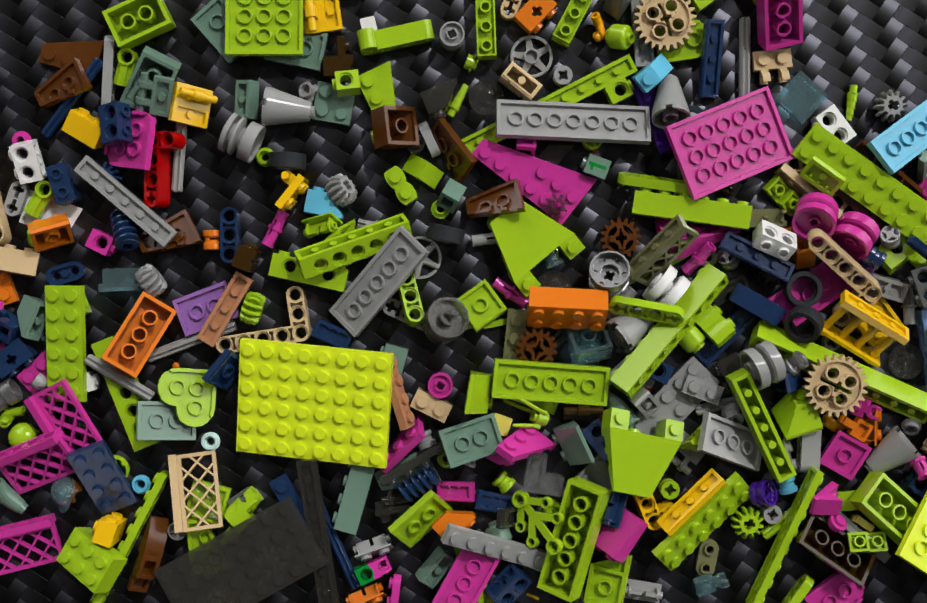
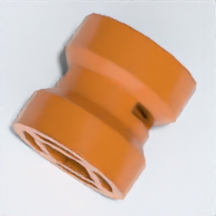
M202 230L203 237L205 238L203 250H220V230Z

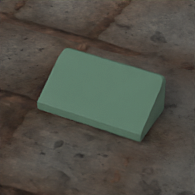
M236 80L234 113L239 114L240 119L242 117L247 118V120L258 119L260 85L258 81Z
M437 546L415 573V576L421 583L433 590L451 568L455 558L442 547Z

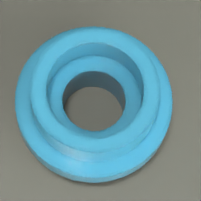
M138 475L132 480L131 486L134 492L144 494L151 488V481L146 475ZM139 481H143L145 486L140 487Z

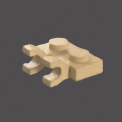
M791 48L751 53L753 72H759L760 85H767L768 82H771L769 71L778 70L779 83H786L787 80H790L789 70L787 69L793 67Z

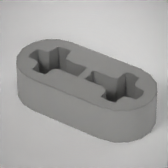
M427 122L418 124V128L432 158L440 155L441 152Z
M15 181L11 184L4 203V211L7 215L17 217L23 213L30 193V187L27 183L20 185L19 181ZM21 187L24 189V192L19 193L16 188ZM15 205L18 207V210L12 212L10 206Z

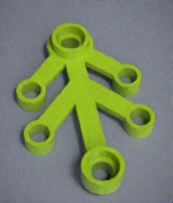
M525 490L516 491L512 496V503L517 508L516 531L522 533L528 529L526 544L529 548H535L539 545V538L536 536L537 527L547 541V552L551 555L561 553L563 542L558 538H554L543 521H549L556 525L564 522V515L561 512L553 514L538 512L532 508L531 505H538L543 509L552 507L553 501L550 497H530ZM525 512H526L527 515L529 516V522H528V523H527L526 521H524V519H525Z

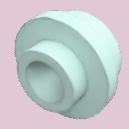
M207 432L201 438V445L207 451L216 450L220 446V437L215 432ZM213 438L214 444H209L208 439Z

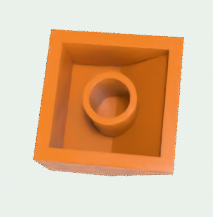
M66 213L62 215L56 214L51 218L34 220L32 223L27 224L35 252L75 242Z

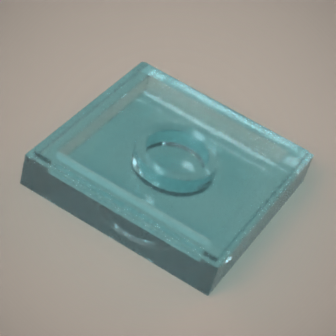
M800 70L773 100L802 125L828 98V95Z

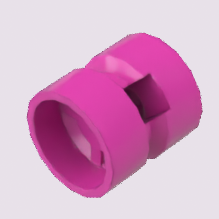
M445 372L434 373L428 381L429 393L436 398L447 397L453 389L452 378Z

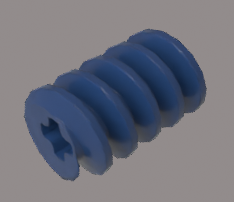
M119 208L113 210L110 214L115 247L122 251L137 249L140 246V242L138 241V230L135 228L136 223Z
M428 463L429 469L422 466L423 473L415 470V478L411 474L408 475L409 481L402 478V486L396 482V486L404 499L412 502L413 496L419 498V491L425 494L426 487L429 490L433 489L432 483L436 486L439 485L438 476L430 463Z

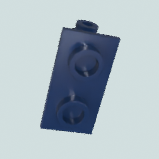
M611 491L604 517H602V525L620 528L629 494Z

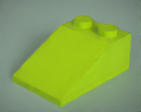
M470 370L464 406L465 414H486L488 409H492L493 398H490V393L492 390L493 374Z

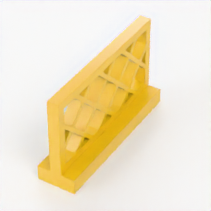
M711 468L656 522L671 537L727 482Z

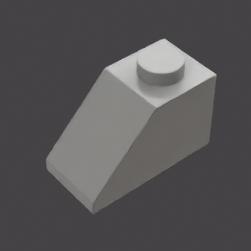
M643 386L632 399L627 398L647 419L661 407L653 395Z

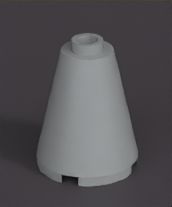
M667 74L658 83L651 114L653 125L661 129L690 117V110L678 77L672 74Z
M272 87L265 88L263 95L265 100L261 113L263 125L309 122L311 118L315 117V106H312V102Z
M651 310L653 313L658 314L657 310ZM618 315L606 321L605 326L608 325L609 329L606 332L618 348L624 347L625 350L623 352L629 353L635 348L655 321Z
M896 425L867 456L864 466L869 472H886L909 463L921 456L919 452L915 454L917 449L901 430L897 432L900 428Z

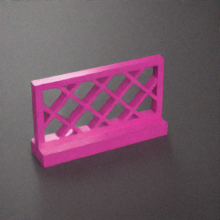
M66 379L34 393L23 401L43 434L58 427L63 432L64 427L72 430L71 437L67 436L65 432L62 435L63 440L72 451L75 450L73 444L82 447L90 445L87 443L88 436L93 437L96 442L103 440ZM61 385L66 392L65 396L57 394V389ZM43 394L51 397L50 404L46 403L42 397ZM56 399L64 401L63 409L54 406ZM68 403L75 406V413L67 410ZM53 410L62 413L61 420L56 419ZM66 415L74 418L73 425L65 422ZM78 420L84 421L86 430L77 427ZM76 432L85 434L83 441L75 439ZM59 444L53 446L54 451L63 453ZM64 460L65 466L70 464L67 460Z
M60 427L0 451V471L19 495L75 473L72 467L64 465V460H67V453L72 452V450L63 440L62 435L64 432ZM59 444L63 453L53 451V446ZM37 453L48 454L47 460L37 457ZM51 456L60 458L61 463L58 464L50 461ZM22 459L31 460V466L21 463ZM35 462L46 465L45 470L35 468ZM6 466L17 467L16 472L9 471ZM49 466L59 469L58 473L48 472ZM20 469L30 471L29 476L19 474ZM33 473L43 475V479L32 478ZM18 479L28 482L27 486L21 487Z
M55 513L0 526V541H2L0 549L10 553L7 561L0 557V563L4 564V567L0 570V575L57 561L58 556L53 557L46 553L50 546L56 548L58 553L63 548L55 525ZM51 529L53 535L51 540L41 536L43 530ZM29 534L36 538L32 545L22 540L24 535ZM7 539H11L17 542L14 549L3 545ZM38 539L48 544L45 551L34 547ZM19 544L29 549L26 556L16 551ZM31 551L42 555L38 561H34L28 558ZM13 555L23 560L21 565L16 566L9 562Z

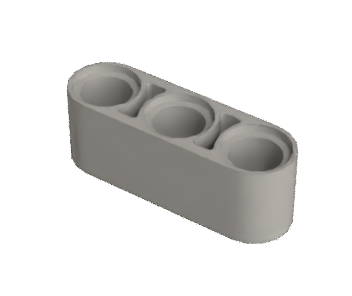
M822 429L797 437V472L807 473L810 466L820 470Z

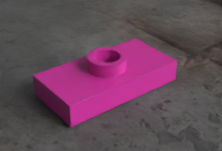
M442 481L436 486L437 495L444 501H475V482Z

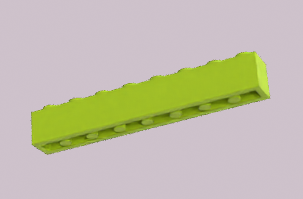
M709 263L702 267L686 292L674 304L684 309L685 316L683 322L679 325L661 322L653 325L646 337L637 343L635 350L625 357L619 369L613 371L610 378L613 386L632 399L681 341L685 333L697 322L728 285L727 275Z

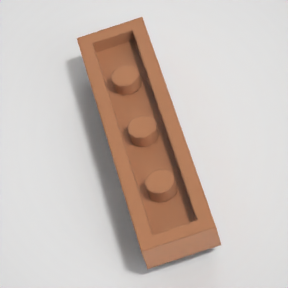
M239 271L235 272L199 332L198 339L212 347L216 346L218 339L223 334L254 280Z
M394 356L391 402L400 431L415 425V417L410 410L409 397L405 393L403 378L399 374L397 359Z

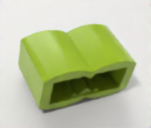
M394 166L384 173L388 185L395 190L397 198L404 206L407 207L418 200L414 187L407 182L404 172L399 167Z
M710 305L695 325L720 348L736 334V325L730 318L725 319L721 315L723 312L718 306Z

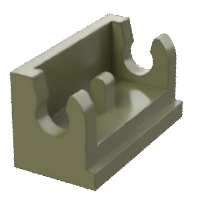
M782 208L752 209L749 228H756L762 219L782 228L787 227V221L784 220V214L787 212L782 210Z

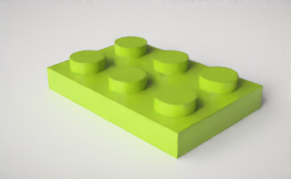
M430 489L402 516L395 520L388 529L391 534L411 548L433 529L431 527L432 523L443 512L453 509Z

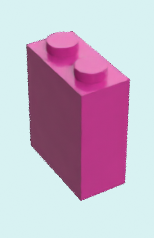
M625 507L619 529L601 524L595 549L600 552L603 550L606 553L605 557L614 563L616 560L624 563L645 531L648 523Z

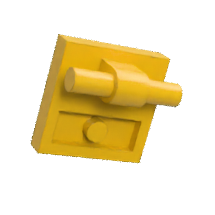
M304 0L305 36L343 31L339 0Z
M175 82L168 120L207 129L211 103L216 104L218 97L213 96V91Z
M283 171L281 178L289 187L275 205L281 210L287 211L288 209L292 210L297 204V197L300 194L304 195L308 190L309 181L300 174L295 176L290 171Z

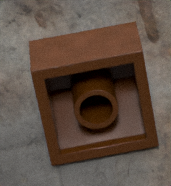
M383 105L371 110L375 149L391 150L420 145L415 107Z

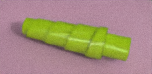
M462 84L449 106L450 109L447 112V116L454 118L456 112H459V108L468 91V85Z
M850 85L849 92L847 93L846 121H852L859 94L857 93L858 85Z

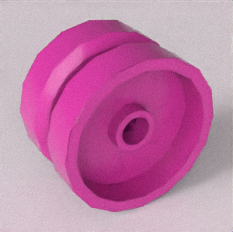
M812 192L802 196L797 202L792 219L793 231L805 241H808V232L814 228L823 230L831 237L834 234L839 215L838 204L834 198L820 192ZM815 238L812 241L819 242L821 238Z
M848 211L841 215L837 221L834 234L830 238L854 260H862L869 255L873 245L878 240L880 229L878 224L867 215Z

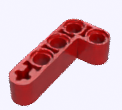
M155 131L150 171L144 170V202L148 207L164 209L170 204L171 151L182 150L185 147L186 138L181 133Z

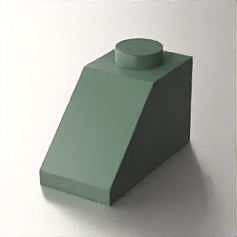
M24 294L17 310L21 337L39 341L46 324L45 301Z

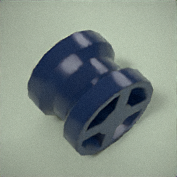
M873 246L869 255L862 262L865 264L869 263L874 270H877L886 259L887 254L885 252L881 253L876 246Z

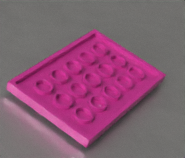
M768 86L664 127L692 200L701 198L796 158L792 155L791 144Z

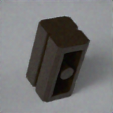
M245 242L244 245H238L235 252L237 255L233 257L231 265L246 272H256L258 267L257 261H260L263 254L258 250L260 246Z

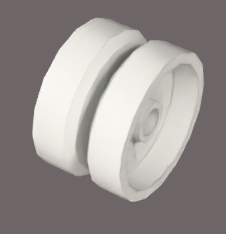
M670 264L650 282L642 297L647 301H655L658 298L656 301L658 303L674 305L686 292L691 282L685 276L675 279L678 270Z

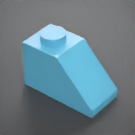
M660 53L631 79L643 93H647L662 81L673 67L664 55Z
M313 186V190H307L304 212L315 215L332 212L338 219L343 220V214L335 205V202L331 201V198L326 195L327 192H324L325 188Z

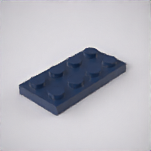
M104 439L67 453L66 458L102 516L138 502V496L133 491L132 486Z

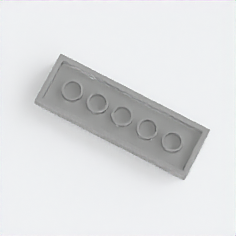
M399 226L331 307L330 313L353 337H358L429 252L403 226Z

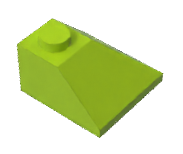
M800 388L787 393L771 409L786 441L823 429L818 409H813L814 403L809 404L807 400L810 397L804 395L808 389Z

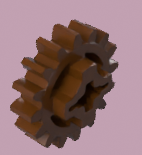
M619 217L616 219V223L610 220V226L606 224L603 226L606 231H600L603 238L599 239V242H604L601 249L607 248L609 251H616L609 245V243H613L618 253L631 257L630 251L637 252L635 245H641L637 239L642 236L636 234L639 228H633L634 222L628 224V218L621 222ZM615 227L613 235L608 236L610 230ZM624 227L628 228L632 234H628ZM619 233L622 237L624 236L625 238L623 241H621V244L619 240H616V237L619 236ZM629 241H632L631 246L627 250H625L626 244Z
M532 327L531 332H528L527 329L524 330V336L519 334L521 341L515 342L519 346V348L515 349V352L519 354L517 356L519 360L539 362L554 360L551 355L557 354V351L553 349L557 347V343L552 342L555 340V337L553 335L549 336V330L543 332L541 327L536 331ZM543 338L548 341V346L543 344ZM538 344L540 348H536L534 351L533 347H536ZM524 349L529 351V357L525 355Z

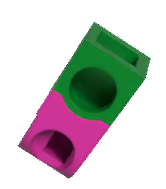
M383 555L362 565L355 566L353 569L360 585L363 586L391 571L392 566L387 556Z

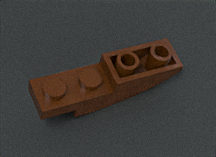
M150 515L138 547L139 555L127 584L128 591L147 593L151 580H155L166 543L169 518Z

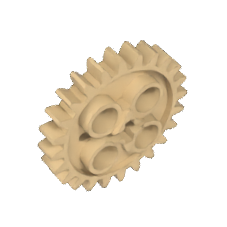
M640 0L639 2L642 6L637 5L635 8L638 12L634 13L633 17L638 20H635L633 25L638 27L634 32L641 33L638 39H645L644 46L651 43V50L654 46H657L658 52H660L662 47L668 52L670 46L673 50H676L677 44L682 47L684 45L683 40L688 41L690 39L687 34L692 35L694 33L690 27H695L696 23L691 20L695 19L697 15L691 14L695 7H688L691 0L686 2L684 0ZM666 4H672L675 10L672 12L668 11ZM652 10L656 13L657 17L650 18L647 12ZM661 18L668 19V22L661 21ZM679 22L681 29H675L672 23ZM654 29H661L663 31V36H657L654 32Z
M832 353L831 359L829 356L824 355V361L817 358V366L812 363L810 364L813 370H806L809 377H803V379L808 384L802 387L808 389L804 395L810 397L807 400L809 404L814 403L813 409L819 408V413L821 414L826 411L828 417H831L832 413L834 416L839 417L840 412L844 416H847V410L853 413L854 405L859 408L861 407L858 401H865L861 395L868 393L863 387L868 386L869 383L863 381L867 378V375L861 374L864 368H857L859 362H852V358L849 356L845 359L843 354L837 357L836 354ZM834 368L835 374L828 377V370ZM820 377H824L834 383H837L838 385L850 390L851 393L847 394L842 390L833 387L824 381H821ZM848 377H852V383L846 386L845 380ZM822 385H825V386H826L825 392L822 393V394H819V393H818L819 387L822 386ZM839 394H843V400L836 403V397Z

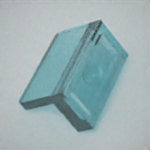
M139 268L103 269V284H98L99 292L142 290L135 277V273Z

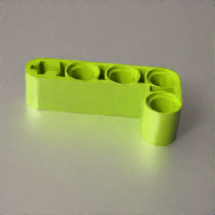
M430 19L375 31L373 28H364L356 32L363 56L435 40Z

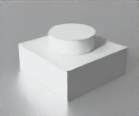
M94 371L87 372V392L100 389L99 384H101L98 374H95Z

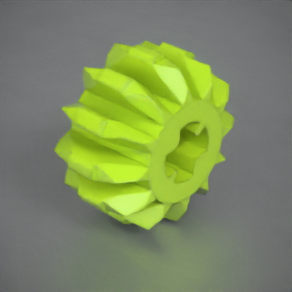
M250 291L247 293L241 308L240 320L247 324L256 325L259 322L265 305V296L257 292Z
M741 506V512L736 510L735 514L737 516L731 517V520L734 521L731 527L735 529L734 533L736 535L741 534L743 539H746L747 536L753 539V533L760 535L758 528H764V525L760 523L764 518L759 516L760 511L754 510L752 506H749L747 509Z

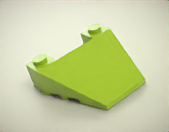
M524 202L526 212L498 215L489 224L510 280L527 297L529 296L530 286L539 287L541 285L530 272L534 266L557 247L570 260L586 247L575 233Z
M614 407L604 410L601 432L605 440L606 447L604 449L609 462L608 470L612 491L650 498L683 441L684 422L671 419L658 421L656 434L653 436L628 430L630 411Z

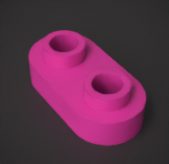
M394 574V577H390L388 589H392V594L387 597V603H399L402 574Z

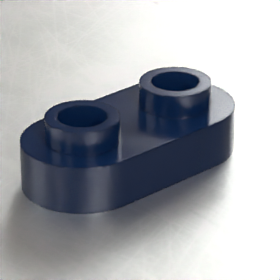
M71 261L48 269L46 280L51 285H64L82 279L85 276L86 269L81 262ZM76 267L79 269L78 274L74 273V268ZM57 273L60 274V279H59V280H57V279L55 278V275H56Z

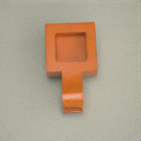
M840 414L837 419L849 427L846 431L848 434L864 443L874 428L873 425L858 416L851 420Z

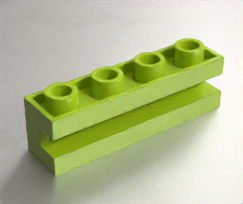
M475 0L477 59L496 60L495 0Z
M570 0L552 34L551 40L568 48L593 0Z

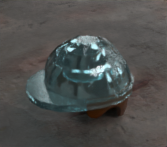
M68 475L54 481L50 491L51 497L59 505L61 513H65L68 510L70 503L76 502L75 495L82 491L84 486L80 479L73 475Z

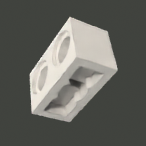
M835 104L827 107L810 120L812 127L815 123H818L833 135L835 132H838L841 135L840 140L844 143H847L857 135ZM824 116L829 119L828 126L823 123Z
M37 139L17 142L9 146L8 156L14 163V175L17 180L19 179L20 185L41 181L47 177ZM20 149L26 150L28 156L21 155ZM26 167L33 170V175H29L26 172Z
M762 219L752 232V247L787 262L797 250V234Z

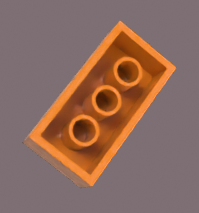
M530 286L527 305L528 327L586 329L591 331L604 330L608 315V290Z
M143 291L100 360L135 379L177 311Z

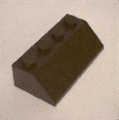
M807 513L805 519L801 521L798 527L796 541L800 546L862 588L876 558L875 553H850L847 534L845 532L832 531L828 526V520L820 515Z

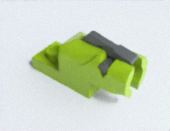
M248 486L228 500L229 507L226 509L224 517L234 528L230 526L222 534L224 538L220 542L225 547L256 518L253 512L264 498L253 486Z

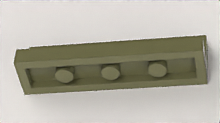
M677 214L629 262L630 278L648 286L660 272L700 236L698 231L687 226L684 218ZM686 232L691 234L688 238L681 239ZM677 246V248L674 251L667 252V250L671 247ZM664 259L661 264L654 265L657 260ZM651 272L646 278L641 277L644 273Z

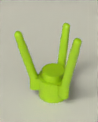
M520 398V402L532 409L503 399V402L530 413V421L533 424L514 423L512 424L513 427L540 430L541 426L545 427L548 424L550 415L546 410L535 406L523 398Z

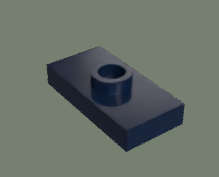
M320 318L311 334L312 337L339 348H348L353 338L349 331Z
M477 489L473 508L510 515L513 495Z

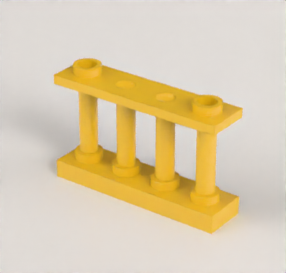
M846 289L840 294L841 307L827 320H824V327L820 334L876 368L880 367V354L894 341H898L903 345L910 341L909 328ZM846 312H851L857 316L843 330L833 325ZM862 322L872 325L858 340L849 335ZM882 331L888 335L874 349L865 345L877 332Z

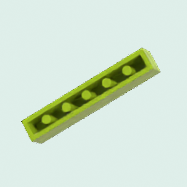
M640 188V191L635 190L632 215L672 220L679 214L688 223L749 230L753 207L749 205V202L737 201V204L729 203V199L717 198V201L709 200L710 197L708 196L692 200L690 194L678 193V196L670 195V191L659 190V193L651 192L652 189Z
M741 368L725 376L772 478L782 483L797 475L750 372Z

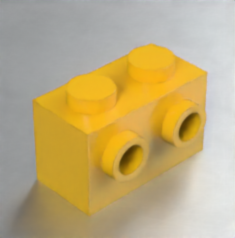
M81 107L79 109H70L61 130L93 149L103 148L104 144L101 142L99 117L91 116L88 110Z
M112 512L96 520L92 529L94 535L91 542L111 548L121 540L127 518H124L121 513Z

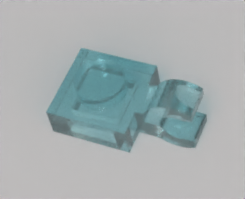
M724 572L718 573L715 576L709 573L693 579L698 597L716 592V587L727 588L730 586Z

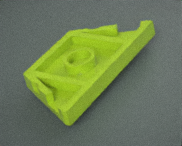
M628 555L624 563L617 560L615 563L611 560L591 563L583 602L623 603L633 555Z

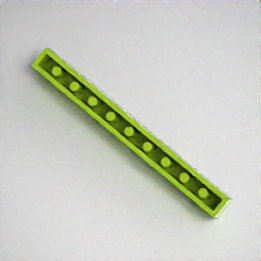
M760 320L753 328L748 346L754 348L756 344L768 340L777 348L783 361L786 358H791L792 353L795 351H799L806 356L809 362L807 368L801 369L805 372L806 370H813L810 365L811 363L816 366L818 365L817 358L824 361V355L829 356L830 359L832 353L836 354L837 357L840 355L813 342L802 344L793 341L784 329ZM859 363L857 368H864L861 374L867 375V378L863 381L869 383L868 386L863 387L864 390L868 391V393L861 395L863 398L922 424L927 422L926 392ZM834 368L828 370V377L835 374ZM820 377V379H823V380H825V381H827V382H829V383H832V384H834V385H836V386H838V387H841V388H843V389H845V390H848V389H846V388H844V387L838 385L837 383H834V382H832V381H830V380H828V379H826V378H824V377ZM848 377L845 380L846 386L852 383V377Z

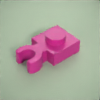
M865 399V401H858L861 406L860 408L855 405L853 406V413L847 410L848 413L865 419L867 415L870 419L877 421L879 418L875 417L873 412L875 410L882 411V408L877 405H871L872 401Z

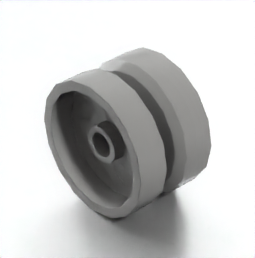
M768 340L756 344L754 348H747L740 352L741 368L750 372L758 390L769 387L771 382L777 383L786 378V367L782 356L777 348Z

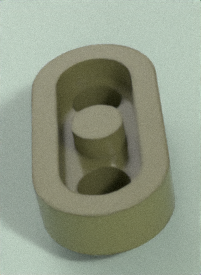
M707 538L698 546L695 570L702 577L711 576L716 567L719 546L711 538ZM712 546V551L707 552V547ZM708 565L709 568L704 571L703 566Z

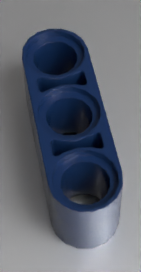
M226 207L220 212V256L224 262L232 263V260L226 257V253L230 249L236 252L238 245H241V216L238 210ZM229 211H233L235 215L232 221H227L226 214ZM230 230L235 233V237L231 241L226 238V234Z
M739 282L728 298L776 327L787 311L785 308Z

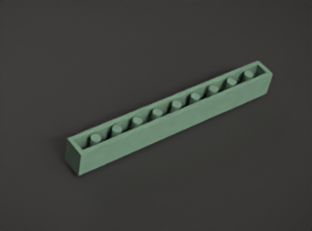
M386 343V346L381 347L380 352L393 351L397 359L399 374L402 376L409 349ZM348 464L347 467L351 469L349 475L344 477L342 486H345L343 494H339L337 504L340 505L338 512H334L332 523H335V530L356 535L375 467Z

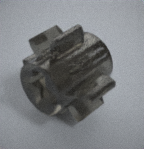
M552 193L551 199L545 198L548 206H545L544 209L550 210L549 216H552L555 212L557 217H560L561 211L567 212L564 207L568 202H563L562 194L556 198L555 193ZM554 200L560 203V206L557 207L558 210L552 208V205L555 203Z

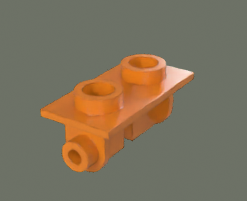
M875 410L873 415L879 418L877 421L870 419L867 415L863 419L874 426L864 443L866 445H871L872 441L874 446H877L878 441L882 440V430H878V422H882V411Z
M376 582L364 588L367 595L364 596L362 590H358L349 594L346 602L381 603L387 595L383 592L381 593L384 590L381 583L377 584Z

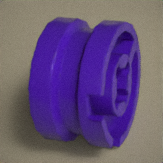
M764 479L751 483L749 495L753 505H757V508H763L776 504L778 493L773 481Z

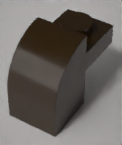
M336 36L338 56L322 57L325 79H335V71L352 70L354 67L355 57L354 55H347V53H350V43L346 41L344 36Z

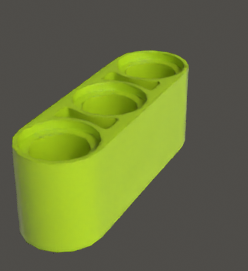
M412 273L408 277L410 282L403 283L398 289V294L406 324L410 327H417L422 322L424 311L414 273ZM411 295L415 300L407 301L405 296ZM416 313L419 319L414 320L409 315Z

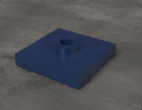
M226 348L202 379L206 383L227 391L239 377V354Z

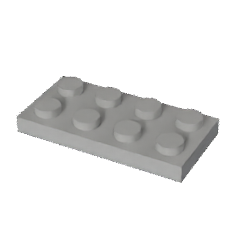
M704 412L697 451L751 471H759L762 454L750 429L713 413Z

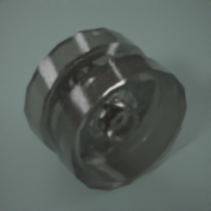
M441 297L435 300L426 310L422 319V328L425 335L431 341L438 344H449L455 341L468 327V310L456 298Z

